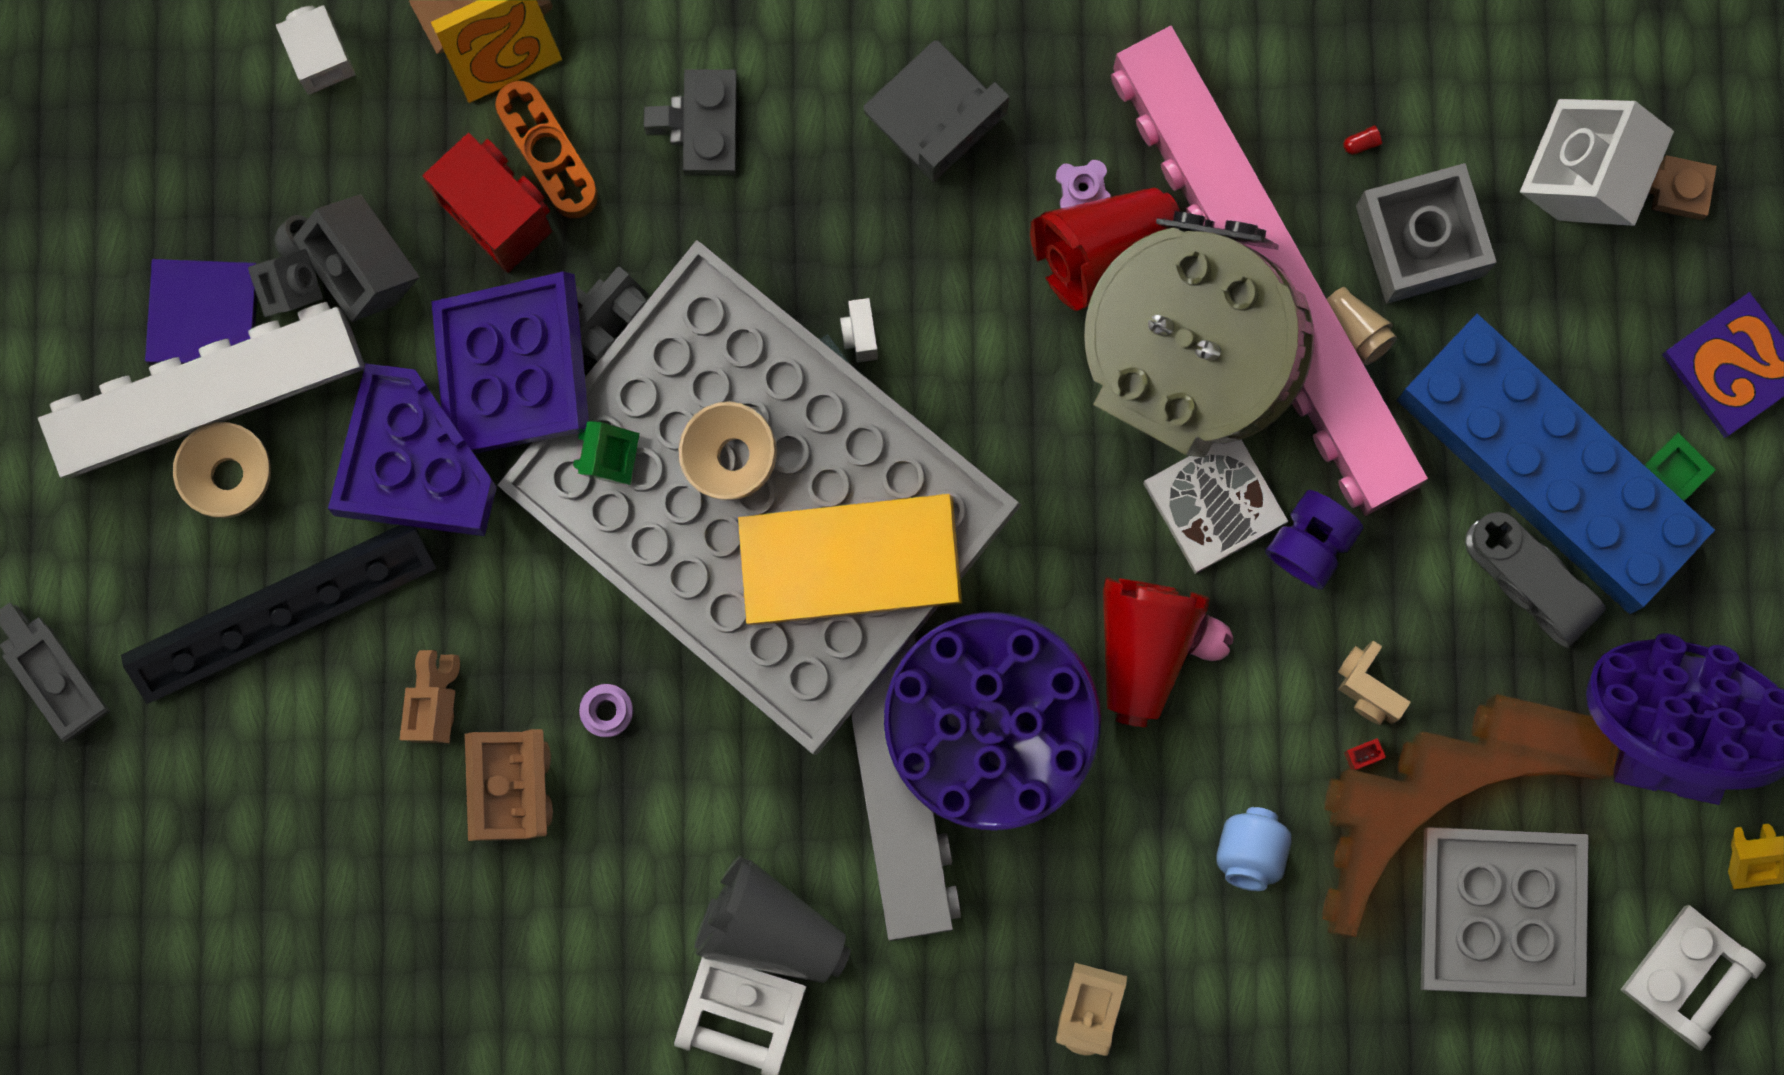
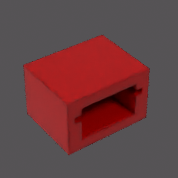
M1378 738L1344 752L1352 772L1386 758Z

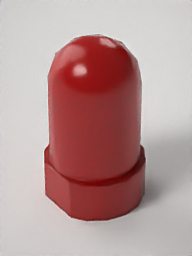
M1374 125L1362 132L1347 137L1343 146L1348 154L1355 155L1381 145L1382 139L1377 127Z

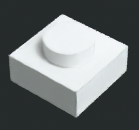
M865 298L848 301L850 317L840 318L844 348H855L857 362L877 360V345L870 300Z

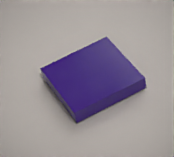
M152 259L145 362L149 365H155L162 361L179 357L181 364L200 358L198 349L208 344L229 339L231 346L251 339L248 331L256 327L257 294L247 267L257 263Z

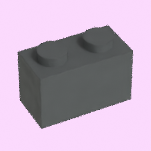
M361 194L316 208L292 238L300 250L306 249L312 267L351 322L396 306L420 277Z

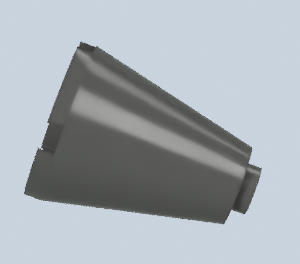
M738 856L731 863L720 883L726 886L720 892L717 900L711 899L695 940L694 948L698 949L695 954L708 960L820 983L826 982L830 975L837 978L842 973L850 955V948L844 945L846 940L845 933L753 861Z

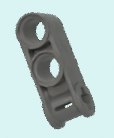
M1502 512L1489 513L1472 524L1466 532L1465 546L1470 557L1497 582L1502 591L1512 601L1525 609L1535 619L1540 628L1550 638L1564 648L1569 649L1606 611L1605 605L1600 598L1585 584L1577 580L1552 551L1539 543L1509 514ZM1497 529L1502 535L1498 539L1499 545L1490 549L1485 544L1489 537L1488 532Z

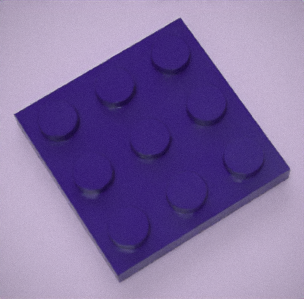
M563 271L431 301L441 408L473 454L585 432L587 421H589L575 274Z

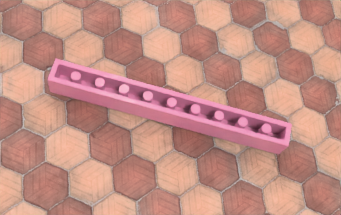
M1172 25L1117 53L1113 67L1115 72L1111 74L1112 83L1120 98L1124 102L1131 99L1140 115V117L1136 118L1138 130L1148 146L1156 144L1165 160L1161 163V169L1168 184L1174 191L1181 188L1190 204L1186 208V213L1206 217L1205 219L1215 221L1214 228L1225 229L1226 220L1257 225L1259 229L1267 230L1265 238L1278 244V250L1251 245L1245 246L1269 258L1287 275L1295 290L1305 294L1314 326V351L1306 381L1292 404L1301 417L1308 414L1317 430V433L1313 434L1315 445L1326 462L1334 460L1343 476V479L1339 480V486L1352 508L1359 506L1363 514L1367 516L1419 488L1428 479Z

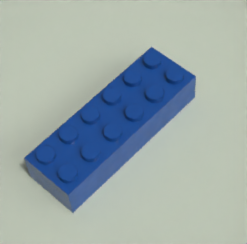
M1478 314L1464 326L1396 400L1629 614L1643 608L1715 531L1714 528Z

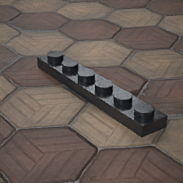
M398 525L121 654L122 664L146 704H149L434 571L436 566L416 527Z

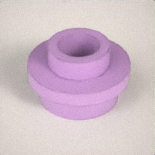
M602 684L593 687L584 695L580 703L579 713L583 725L589 732L599 737L609 738L621 734L629 726L633 716V705L624 690L615 685ZM604 702L614 703L617 709L615 717L609 721H602L597 715L598 707Z

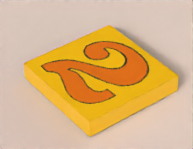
M477 0L431 22L469 103L503 88L510 82L518 81L562 60L537 0Z

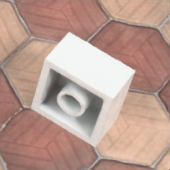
M1559 99L1520 193L1558 221L1635 226L1674 131L1636 101Z

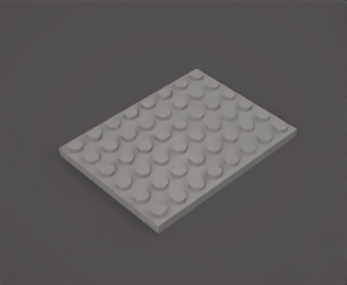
M698 240L690 247L585 377L589 421L602 422L640 433L631 485L614 484L578 474V469L573 467V462L577 459L580 460L584 440L578 439L579 433L532 442L497 485L814 755L819 754L939 606L748 625L746 624L738 517L951 494L953 496L961 580L1021 507V504ZM735 402L754 409L765 418L776 440L777 457L770 478L759 490L741 499L720 500L699 492L689 483L683 474L679 462L678 448L686 424L696 413L715 403ZM733 440L728 442L723 447L720 455L723 467L730 471L743 468L749 459V449L743 441Z

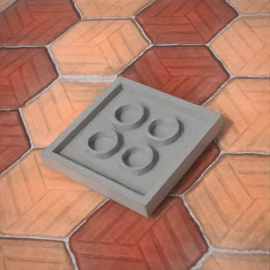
M1424 828L1421 990L1586 997L1588 834Z

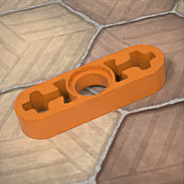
M513 81L506 84L496 97L497 113L551 203L561 215L568 218H581L589 214L594 209L598 199L596 185L537 88L528 82ZM519 96L524 102L530 99L533 100L528 104V109L537 125L529 131L520 114L517 112L510 115L507 114L513 109L511 100L514 97ZM544 119L548 121V123L540 124ZM527 132L523 138L519 136L520 133ZM553 137L561 143V153L554 161L543 163L533 157V146L540 138ZM570 162H573L575 164V166H570L566 168V166ZM566 169L569 178L576 187L584 184L587 186L581 191L583 200L577 204L570 198L563 201L560 199L566 193L557 173ZM554 175L549 181L545 178L546 176Z

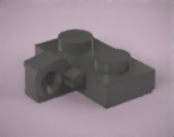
M684 69V97H671V106L644 107L645 134L671 135V145L683 146L684 175H736V70Z

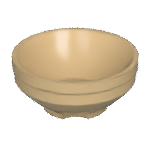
M735 402L715 403L696 413L686 424L678 448L679 462L683 474L689 483L699 492L720 500L741 499L759 490L770 478L777 457L776 440L765 418L754 409ZM740 440L748 446L749 459L743 468L736 471L727 470L723 467L720 460L721 451L728 442Z
M214 422L196 429L183 440L173 462V479L181 498L192 509L213 518H232L246 513L261 501L271 479V464L264 445L250 430L229 422ZM227 460L238 462L243 470L240 484L231 490L218 488L213 479L216 467Z

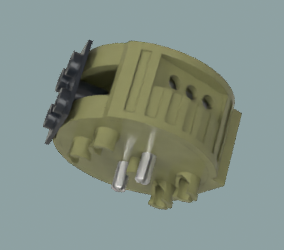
M1174 211L1172 221L1156 219V224L1167 228L1166 230L1153 233L1135 242L1111 263L1098 281L1086 313L1084 331L1085 353L1093 380L1103 385L1093 404L1094 406L1184 455L1206 457L1213 443L1226 444L1250 437L1271 425L1290 407L1300 393L1309 373L1314 351V326L1305 294L1295 290L1287 275L1269 258L1245 246L1251 245L1278 250V244L1265 238L1267 230L1259 229L1257 225L1226 220L1225 229L1214 228L1215 221L1207 220L1204 216Z

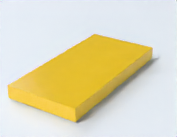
M951 494L738 517L746 624L748 625L962 603L954 505Z

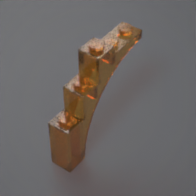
M1496 694L1487 699L1486 706L1479 705L1476 710L1472 726V736L1479 737L1478 744L1423 731L1414 736L1413 743L1405 742L1398 766V773L1406 774L1404 782L1352 769L1344 770L1341 772L1339 780H1330L1324 804V810L1332 811L1331 825L1350 829L1349 837L1340 836L1335 852L1334 867L1341 869L1337 890L1329 888L1323 907L1322 919L1330 921L1328 933L1345 938L1356 937L1368 897L1390 858L1417 827L1448 803L1482 786L1516 777L1560 774L1603 780L1613 775L1618 747L1601 731L1592 716Z

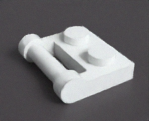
M1690 905L1682 908L1620 990L1688 1044L1702 1051L1711 1039V1036L1708 1034L1750 977L1756 979L1766 967V964L1754 953L1739 945ZM1722 955L1733 965L1691 1020L1687 1019L1678 1010L1718 957Z
M702 957L674 1046L690 1051L693 1046L762 1069L761 1075H778L807 986L752 968L717 962ZM703 1010L774 1033L769 1048L698 1026Z

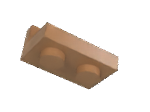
M543 730L471 732L465 734L468 841L530 840L545 837L547 827L550 826L552 821L553 808L550 797L545 793V774L550 768L551 754L548 743L544 742Z

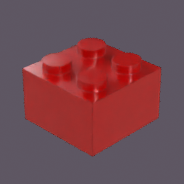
M468 132L431 166L422 177L436 201L508 274L553 232L546 218V215L551 211L543 202L544 196L525 176H522L518 181L513 178L515 174L507 165L509 161L489 139L480 144Z

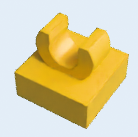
M1768 823L1762 824L1760 839L1747 840L1742 827H1736L1731 842L1732 855L1728 868L1733 889L1784 883V836L1776 837L1775 830Z

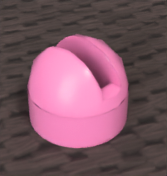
M1205 615L1189 653L1203 660H1222L1230 652V648L1227 645L1233 643V635L1230 628L1222 621Z

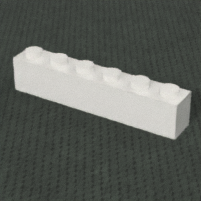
M327 302L320 303L299 311L300 321L280 327L278 320L268 322L250 329L248 333L251 339L231 346L229 339L220 340L199 348L201 357L184 364H181L179 357L168 359L150 366L151 376L132 383L130 376H123L100 385L99 388L102 394L82 401L80 394H76L49 404L52 413L38 417V421L60 478L79 476L189 435L204 425L227 421L364 370L365 363L345 312L339 307L330 309Z

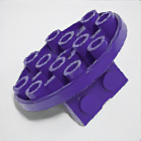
M983 612L950 620L931 630L911 647L895 670L888 688L884 708V730L888 751L894 767L907 788L926 807L941 817L966 827L981 830H1005L1022 827L1048 816L1063 805L1080 787L1089 773L1097 753L1101 733V714L1092 678L1080 657L1066 641L1055 632L1031 619L1008 613Z
M1662 633L1652 640L1635 641L1615 647L1605 653L1595 664L1587 685L1586 698L1590 713L1598 727L1610 741L1621 749L1614 767V782L1653 791L1657 789L1676 793L1679 797L1719 805L1725 789L1740 790L1771 784L1784 776V690L1780 689L1753 667L1740 661L1738 654L1731 648L1723 645H1713L1708 648L1684 642L1680 637L1673 634ZM1687 651L1704 656L1705 658L1691 657L1684 654Z

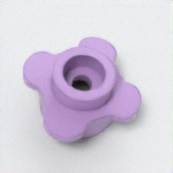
M1091 160L1087 165L1073 167L1070 164L1061 165L1056 172V180L1062 186L1060 207L1064 208L1111 197L1110 193L1105 190L1104 177L1107 173L1106 166L1098 160ZM1086 183L1088 190L1082 192L1079 190L1078 185Z

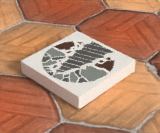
M1242 440L1226 444L1213 443L1206 457L1189 456L1148 478L1143 483L1195 574L1288 523L1286 516Z

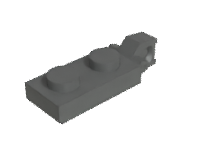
M11 602L0 609V626L9 637V639L0 644L1 649L5 653L2 657L63 742H70L111 712L50 626L46 625L41 617L30 623L18 605L13 606Z

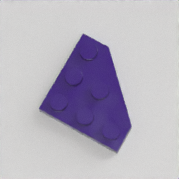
M365 363L328 510L335 517L485 536L497 488L415 369Z

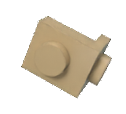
M1375 641L1369 643L1364 650L1355 646L1338 671V673L1346 677L1338 690L1357 702L1354 710L1364 718L1377 725H1381L1384 720L1392 725L1400 720L1411 702L1366 673L1382 646Z
M1075 963L1059 1018L1056 1042L1065 1045L1069 1050L1080 1055L1090 1056L1099 1054L1107 1056L1111 1047L1112 1033L1125 991L1127 976Z

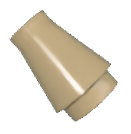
M1346 287L1336 290L1327 298L1346 335L1365 365L1378 360L1394 345L1397 336L1391 331L1393 324L1353 296Z

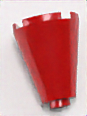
M1152 187L1046 211L1031 222L1030 238L1037 262L1046 258L1053 274L1045 277L1050 288L1065 305L1072 310L1078 311L1089 306L1098 281L1106 269L1123 251L1146 236L1166 230L1167 228L1156 224V219L1172 221L1174 211L1180 212L1175 199L1169 193H1163L1159 189Z
M1110 577L1105 578L1103 607L1107 709L1117 712L1116 722L1137 727H1147L1148 719H1159L1206 615L1209 597L1194 592L1190 593V597L1178 595L1176 588L1123 578H1119L1118 581Z

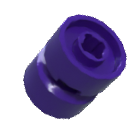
M1307 490L1290 514L1293 525L1281 527L1265 552L1275 564L1291 576L1313 588L1321 590L1339 566L1336 559L1337 553H1347L1364 527L1357 517L1334 500L1319 492ZM1312 529L1314 532H1316L1323 538L1327 539L1325 543L1321 542L1320 540L1309 534V530Z

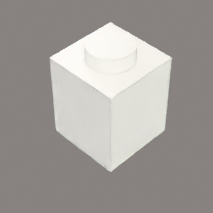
M324 5L317 8L305 6L296 9L287 15L286 21L276 25L296 75L308 95L356 75L334 22Z

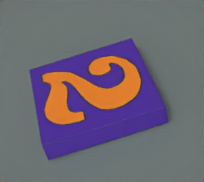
M1750 292L1662 354L1724 438L1784 397V337Z

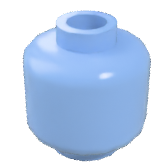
M1259 807L1248 808L1246 813L1233 815L1224 823L1216 855L1217 866L1226 874L1225 880L1231 885L1249 891H1264L1267 889V885L1276 883L1284 876L1291 847V833L1283 824L1278 822V815L1276 813Z

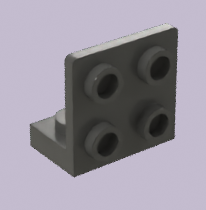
M935 40L864 105V113L934 183L1008 114L1009 95L996 82L986 89L939 41Z

